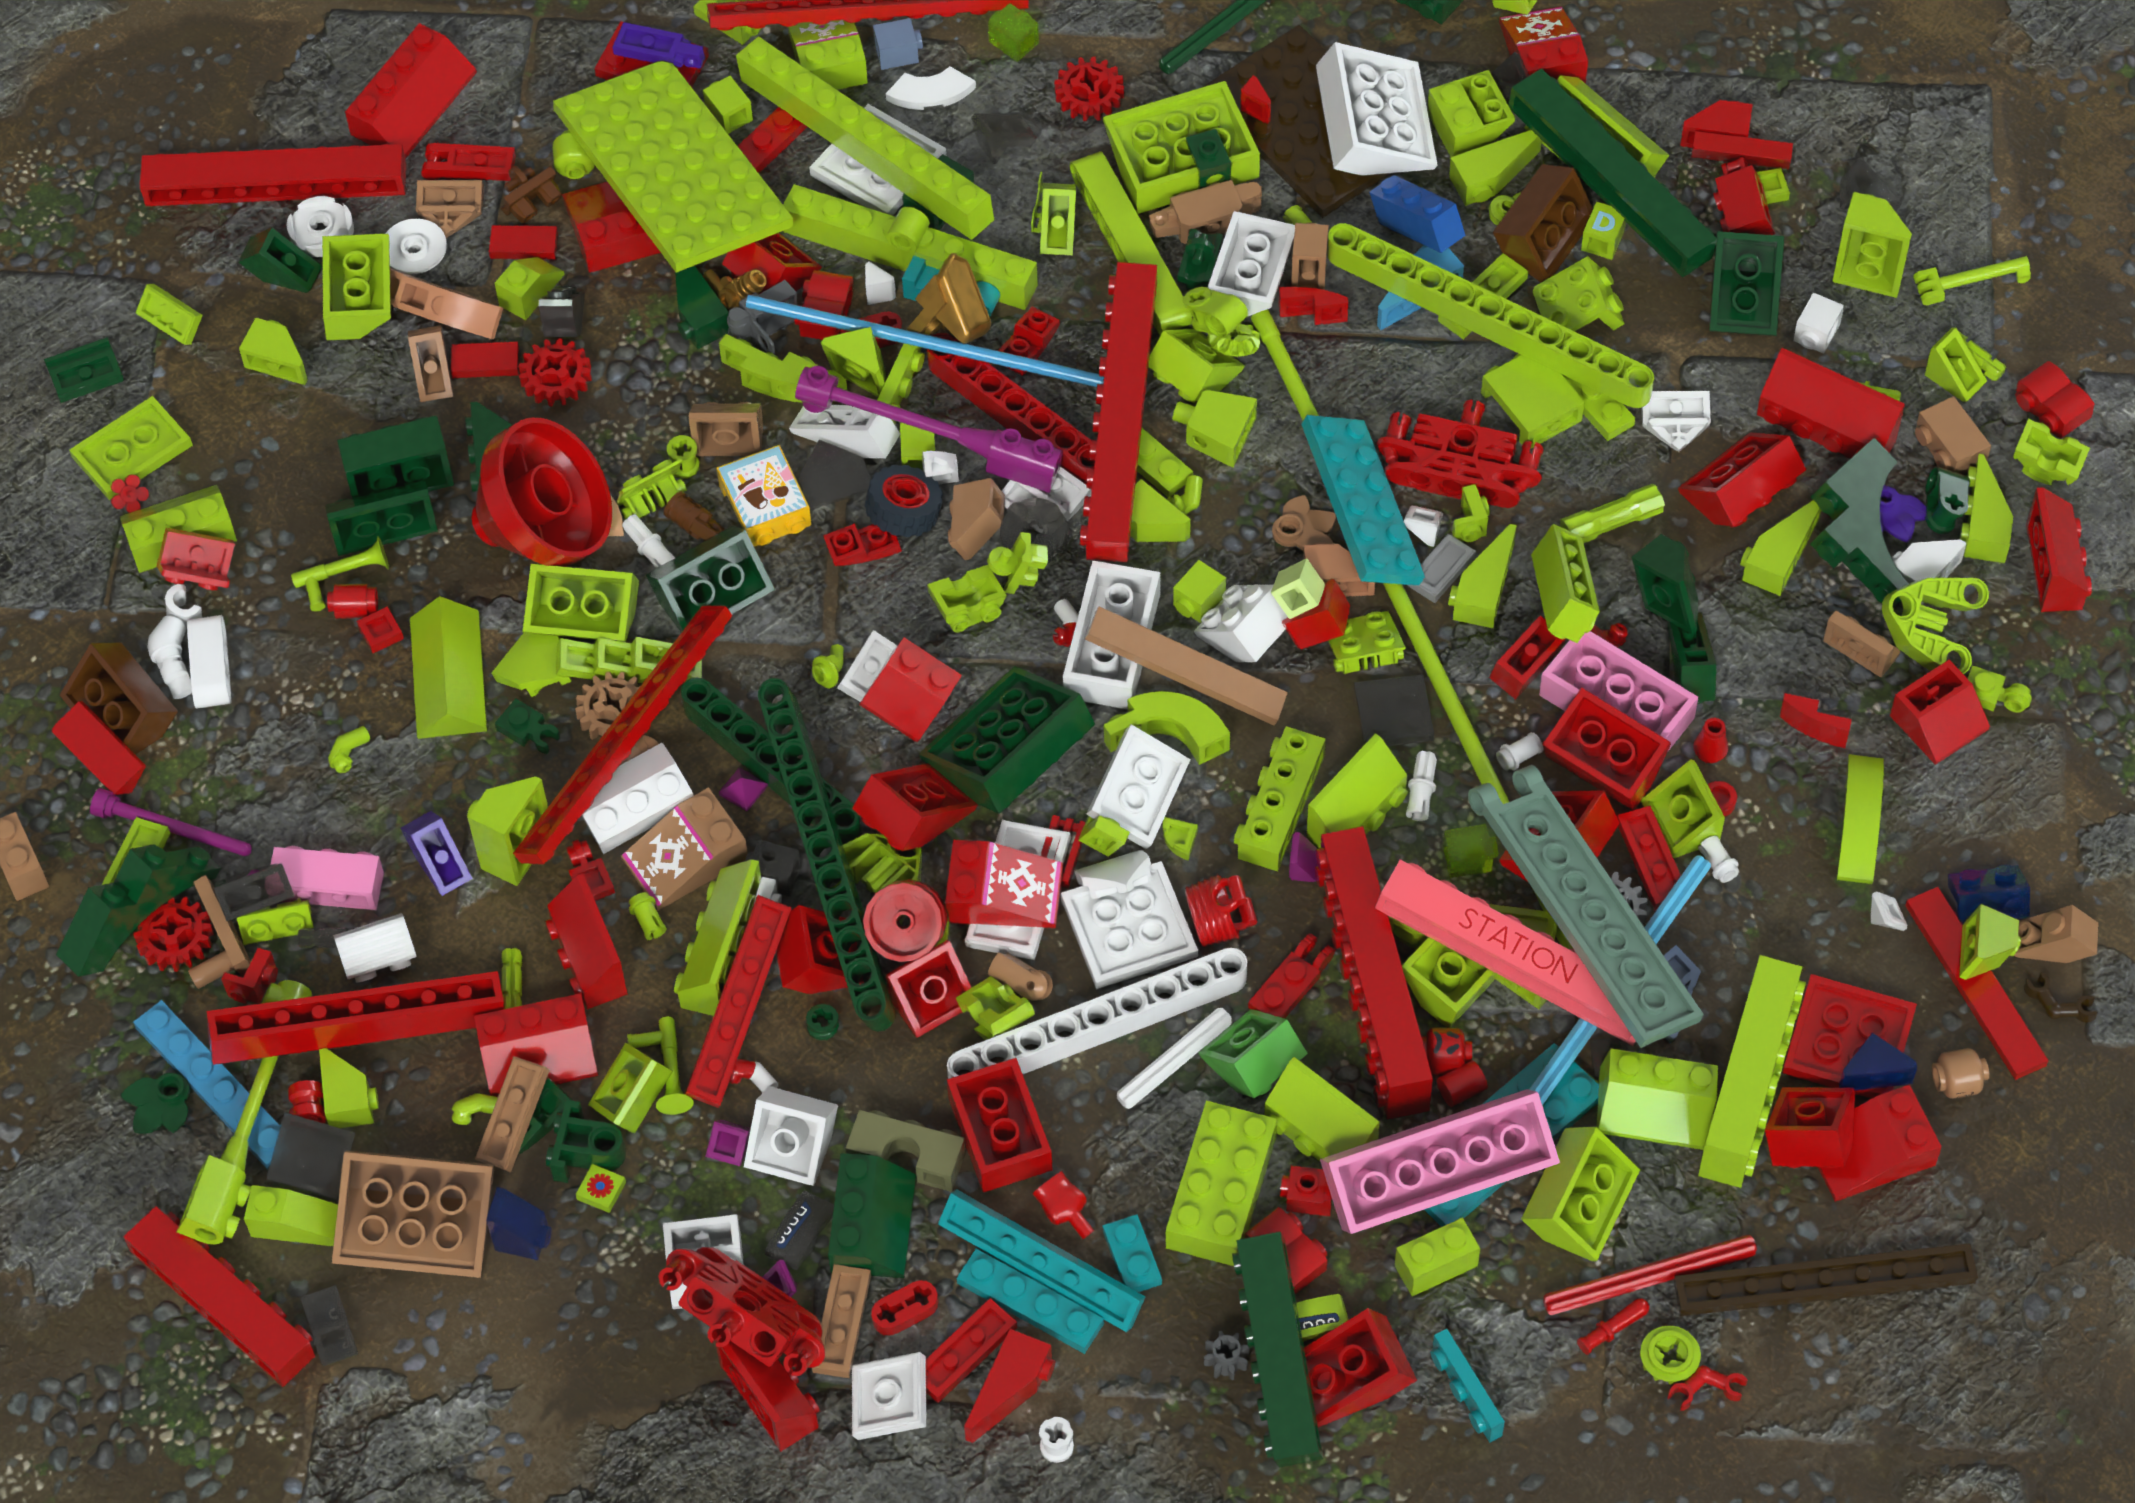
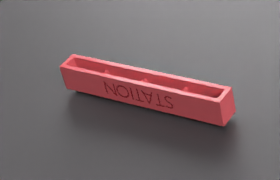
M1399 860L1379 896L1375 909L1634 1046L1635 1039L1574 949H1567L1556 943L1550 935L1540 931L1536 932L1524 926L1515 916L1504 915L1490 908V905L1483 899L1470 897L1460 892L1451 882L1438 880L1428 875L1419 865Z

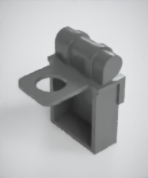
M786 280L759 295L756 292L752 294L762 298L797 305V293ZM746 297L739 302L740 308L735 307L729 311L727 318L729 326L728 335L736 339H744L749 343L751 342L754 346L758 345L763 352H770L775 355V346L769 336L793 323L794 318L746 308ZM762 340L766 341L768 349L765 347Z

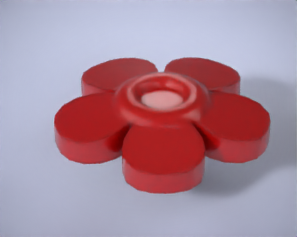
M136 475L126 476L125 483L121 479H115L110 487L112 492L119 495L111 498V504L115 509H122L125 506L128 513L138 511L141 508L138 501L148 499V489L146 487H138L140 479Z

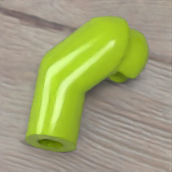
M364 726L336 738L328 756L330 767L334 768L338 773H346L351 769L352 759L349 757L351 750L370 741L369 732Z

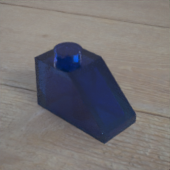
M497 1187L486 1219L495 1251L538 1260L541 1249L548 1247L552 1229L547 1224L545 1213L508 1190Z

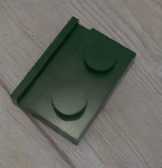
M108 337L44 359L60 403L124 381Z

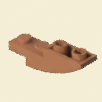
M390 268V300L393 307L489 339L495 338L503 307Z

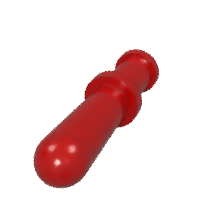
M1642 1298L1635 1299L1606 1322H1598L1595 1330L1577 1339L1579 1348L1583 1353L1589 1355L1592 1349L1604 1341L1611 1342L1614 1340L1616 1333L1647 1315L1650 1309L1649 1303Z

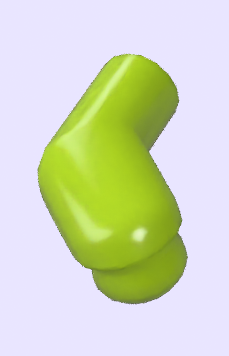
M1196 475L1188 476L1186 478L1185 493L1181 496L1174 495V499L1169 496L1167 500L1185 515L1192 512L1200 505L1203 479Z
M475 1093L456 1101L451 1109L454 1111L452 1121L456 1124L467 1125L472 1121L471 1115L473 1113L483 1112L492 1114L498 1097Z

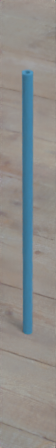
M748 294L746 308L847 331L871 327L874 336L882 339L1097 387V384H1104V377H1099L1097 373Z

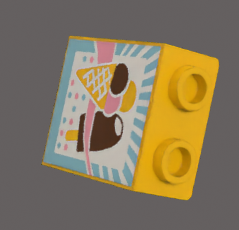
M780 445L716 467L719 487L723 496L728 497L742 529L747 531L754 547L769 544L774 539L787 534L799 533L811 525L809 505Z

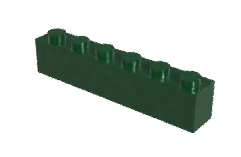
M1281 1232L1236 1240L1238 1252L1232 1253L1236 1275L1242 1274L1244 1288L1238 1289L1242 1311L1249 1312L1251 1323L1245 1325V1334L1248 1347H1255L1257 1361L1251 1362L1254 1383H1261L1263 1398H1258L1257 1404L1261 1421L1267 1420L1269 1435L1263 1436L1267 1457H1273L1279 1468L1322 1460L1324 1458L1286 1241Z

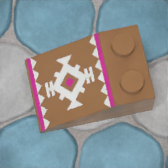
M709 787L678 804L621 855L622 861L642 890L655 898L656 903L654 906L657 911L717 878L721 868L745 862L749 859L744 836Z

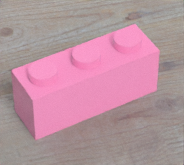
M298 846L274 847L266 886L271 900L276 902H291L301 898L302 901L309 900L310 905L377 910L384 871L379 856H374L368 852L350 854L339 853L333 849L315 851L304 850Z

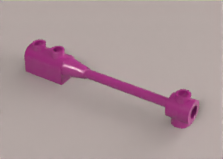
M822 366L805 367L800 375L795 399L801 400L804 408L810 412L819 413L829 409L834 400L956 440L959 444L987 459L986 472L1049 493L1061 467L1063 450L1053 447L1049 440L1039 439L1033 441L1021 437L1017 430L1011 428L1004 431L970 427L960 428L837 388L839 378L828 374V371Z

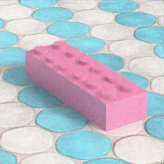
M1528 1089L1320 1159L1341 1228L1350 1234L1560 1163L1539 1094Z

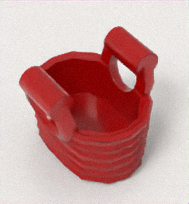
M1217 873L1215 876H1210L1208 879L1204 878L1201 882L1198 881L1196 884L1185 887L1191 916L1203 947L1226 942L1227 940L1239 939V931H1243L1258 923L1251 898L1246 897L1241 877L1238 875L1221 878ZM1225 886L1229 887L1230 894L1232 897L1230 899L1228 897ZM1238 907L1242 922L1233 923L1230 912Z

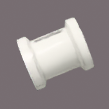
M1061 1417L1045 1420L1039 1430L1041 1454L1050 1462H1064L1072 1455L1074 1449L1073 1430L1070 1427V1423ZM1057 1436L1063 1438V1439H1058V1440L1056 1441V1443L1050 1442V1441H1055V1440L1057 1439Z

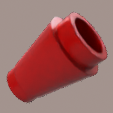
M1709 718L1694 741V752L1701 761L1710 764L1722 760L1728 753L1725 723L1719 718Z

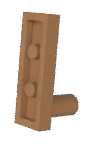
M205 875L193 883L225 951L188 970L198 989L222 977L224 972L229 973L236 970L243 978L251 963L217 888Z

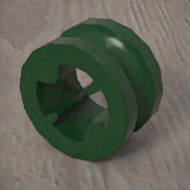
M817 1004L811 1007L806 1015L807 1031L810 1036L817 1040H828L837 1033L839 1019L835 1008L827 1004ZM823 1016L828 1021V1025L822 1027L820 1023H817L818 1017Z

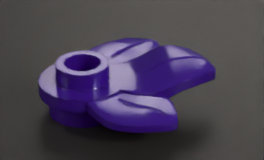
M1884 485L1881 498L1889 502L1880 500L1882 532L1885 530L1895 538L1908 543L1914 532L1915 521L1925 520L1926 507L1914 496L1901 495L1892 487Z

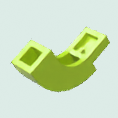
M1159 691L1127 699L1128 713L1115 715L1104 724V743L1110 752L1117 749L1126 728L1131 724L1149 735L1165 734L1179 739L1188 747L1199 765L1230 750V732L1220 717L1206 704L1180 693Z

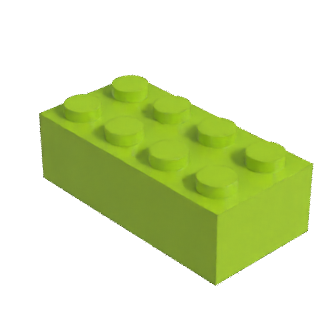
M1206 1100L1166 1227V1249L1234 1266L1232 1253L1238 1252L1236 1240L1244 1239L1245 1233L1249 1230L1276 1141V1118Z

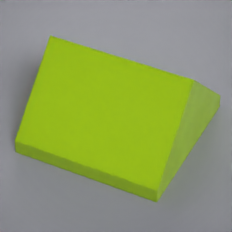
M871 327L824 338L821 345L831 369L840 373L850 382L879 397L887 377L883 357Z
M1690 759L1641 800L1644 807L1651 806L1673 858L1699 850L1698 847L1701 846V843L1711 836H1718L1721 839L1725 817L1695 760Z
M625 1043L588 1105L613 1123L635 1134L673 1071L628 1043Z

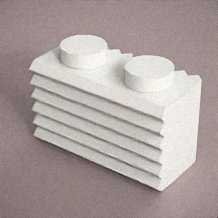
M402 913L333 935L347 979L355 977L356 983L376 977V970L388 966L391 971L406 968L411 965L410 959L417 957Z

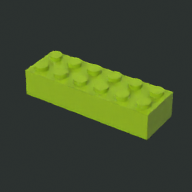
M1762 955L1759 956L1706 1139L1698 1174L1700 1177L1741 1188L1744 1176L1752 1177L1757 1155L1763 1140L1766 1123L1772 1108L1777 1084L1781 1076L1806 982L1800 980L1802 966Z

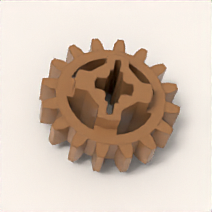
M606 672L605 680L601 681L597 676L592 677V687L586 684L582 686L583 695H577L576 716L580 720L581 730L589 729L592 740L599 735H604L640 688L635 676L626 681L624 672H620L617 678H612L611 673Z

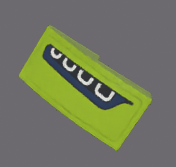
M1340 1294L1296 1303L1303 1342L1310 1339L1317 1340L1349 1320L1343 1298Z

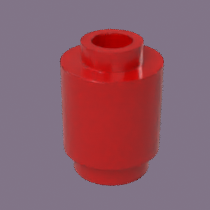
M335 584L334 590L327 593L328 612H334L335 619L364 618L377 612V587H369L368 584Z

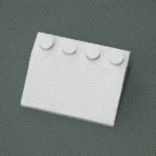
M1335 42L1316 64L1334 169L1358 175L1435 169L1438 165L1418 62Z

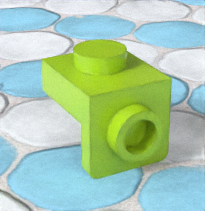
M1476 484L1462 487L1461 508L1465 517L1453 521L1452 536L1461 542H1473L1487 534L1488 516L1490 514L1489 505L1485 496L1480 497Z

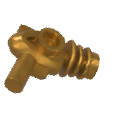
M712 269L706 271L703 275V278L718 295V298L728 312L732 308H740L739 302L748 297V294L752 295L755 292L759 294L766 285V278L759 270L748 271L743 276L733 280L729 276L720 279Z

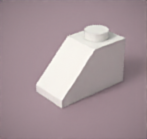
M1961 539L1912 543L1904 552L1898 551L1892 560L1908 583L1925 578H1947L1962 562L1966 543Z

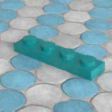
M977 1248L957 1277V1284L987 1301L991 1298L1002 1309L1083 1354L1086 1353L1104 1325V1318Z

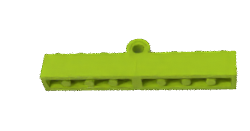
M796 184L793 185L783 204L793 217V227L784 230V233L902 271L907 270L913 256L926 259L927 266L940 270L949 255L955 253L969 262L976 282L990 283L999 290L1000 298L998 302L1026 310L1038 286L1037 262L929 228L930 223L927 216L912 207L901 208L895 217Z

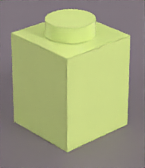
M1306 558L1278 572L1271 594L1288 618L1291 619L1318 606L1326 584Z

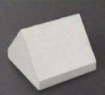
M868 261L865 265L867 305L894 300L896 297L894 276Z

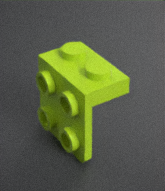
M1588 256L1541 282L1533 289V295L1541 316L1570 330L1576 331L1598 318L1613 331L1625 324L1621 315V311L1624 308L1619 297L1612 291L1611 285L1614 284V280L1605 266L1602 268L1598 266Z

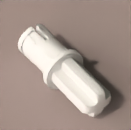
M631 515L628 519L624 520L622 527L639 546L637 549L638 553L645 555L656 569L675 558L661 542L660 535L657 533L653 534L637 515Z
M1430 751L1418 752L1413 779L1408 782L1410 797L1406 816L1408 818L1412 817V820L1425 821L1428 819L1431 795L1436 790L1433 780L1437 759L1435 753Z

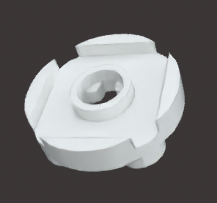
M317 196L302 201L297 205L298 210L294 212L293 216L290 214L287 219V231L290 241L311 258L323 257L322 236L353 235L354 223L349 208L344 204L342 206L339 203H335L334 198L328 196ZM318 223H323L324 226H327L323 230H314L317 228Z

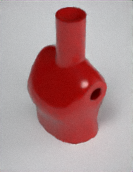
M1063 1170L1032 1193L1041 1204L1047 1218L1054 1225L1069 1221L1082 1239H1085L1095 1231L1081 1214L1087 1202L1086 1196L1067 1179Z

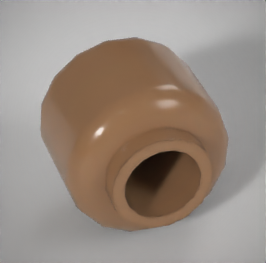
M1971 1048L1943 1052L1938 1057L1937 1063L1932 1064L1934 1085L1938 1092H1943L1950 1099L1977 1095L1983 1090L1984 1080H1989L1987 1061L1985 1058L1980 1059L1976 1051Z

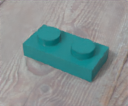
M1138 1214L1102 1225L1103 1234L1122 1284L1136 1292L1162 1285L1161 1274Z

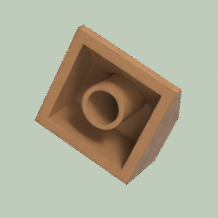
M707 402L704 404H693L689 412L691 437L697 445L696 456H749L762 451L763 417L761 403L718 404L716 402Z

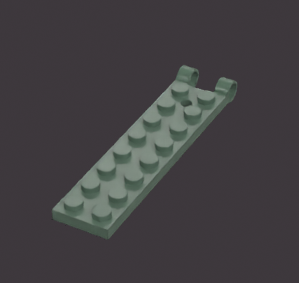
M1529 765L1515 771L1512 776L1513 785L1521 798L1506 804L1502 803L1496 789L1490 783H1484L1470 789L1468 799L1473 811L1477 815L1485 817L1640 1048L1699 1023L1704 1016L1703 1012L1544 782L1540 771L1534 765ZM1535 828L1541 835H1534L1528 829Z

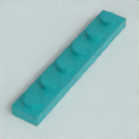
M957 1189L951 1192L938 1225L1067 1299L1104 1318V1320L1127 1332L1132 1329L1145 1300L1144 1295Z

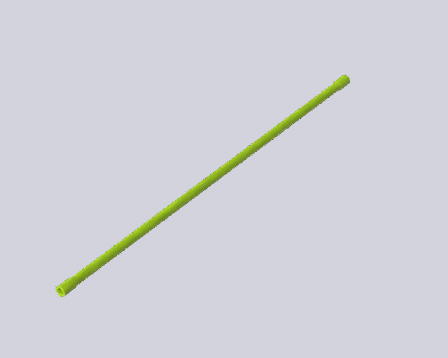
M1269 310L1253 314L1251 320L1257 332L1260 333V339L1266 345L1302 420L1307 415L1319 416L1280 338V332ZM1383 583L1481 785L1490 783L1496 789L1502 803H1508L1509 799L1403 585ZM1535 893L1543 911H1548ZM1557 926L1556 937L1560 945L1567 949H1573Z

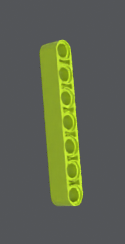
M1099 151L1070 162L1073 180L1118 262L1157 265V290L1153 326L1158 334L1161 336L1164 330H1178L1191 325L1192 315L1183 303L1184 296L1103 152Z

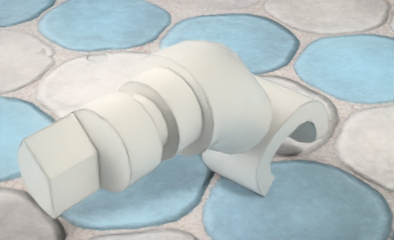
M176 584L167 591L165 596L167 616H164L148 637L147 646L149 656L152 662L157 663L159 669H161L160 673L164 683L169 686L173 699H181L192 693L191 679L180 655L182 653L181 642L187 629V620L202 618V609L197 605H193L190 609L179 608L186 603V586L184 584Z

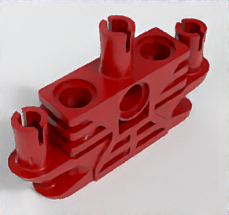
M1472 399L1464 402L1460 422L1421 413L1418 414L1411 441L1406 440L1408 429L1412 422L1411 418L1403 413L1399 425L1400 412H1395L1390 416L1386 436L1379 438L1377 441L1378 449L1384 455L1386 463H1388L1384 470L1385 475L1391 482L1457 499L1462 497V487L1476 484L1480 497L1485 496L1488 505L1502 508L1515 507L1520 502V493L1535 487L1541 482L1542 476L1537 470L1544 448L1541 444L1535 442L1533 453L1531 454L1532 441L1524 442L1518 465L1513 464L1517 435L1481 427L1480 422L1485 411V405L1477 401L1474 412H1472Z
M701 1247L696 1251L676 1249L668 1255L666 1260L667 1267L663 1268L658 1276L661 1286L664 1287L668 1281L671 1282L667 1287V1290L670 1291L678 1289L682 1283L687 1286L678 1304L710 1327L707 1334L711 1343L720 1338L715 1346L724 1347L731 1341L768 1367H771L785 1353L787 1356L783 1361L784 1368L789 1372L792 1367H795L796 1369L791 1374L793 1376H800L808 1367H817L824 1361L825 1348L821 1340L822 1325L819 1319L797 1304L798 1302L751 1269L737 1260L734 1261L714 1247Z

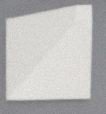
M1412 505L1406 514L1404 523L1424 543L1434 547L1443 513Z

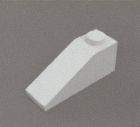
M831 405L829 409L819 413L810 412L803 406L789 428L793 434L859 458L886 459L900 436V432L891 419L849 405Z

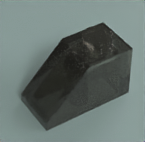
M282 862L249 869L219 880L214 885V890L226 921L295 897Z

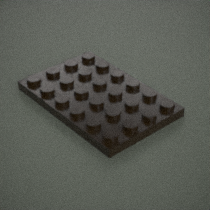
M1297 25L1203 87L1226 81L1259 150L1260 157L1324 218L1391 173L1358 175L1334 169L1316 64L1327 51L1306 30ZM1253 75L1257 77L1271 100V118L1268 124L1241 111V89Z

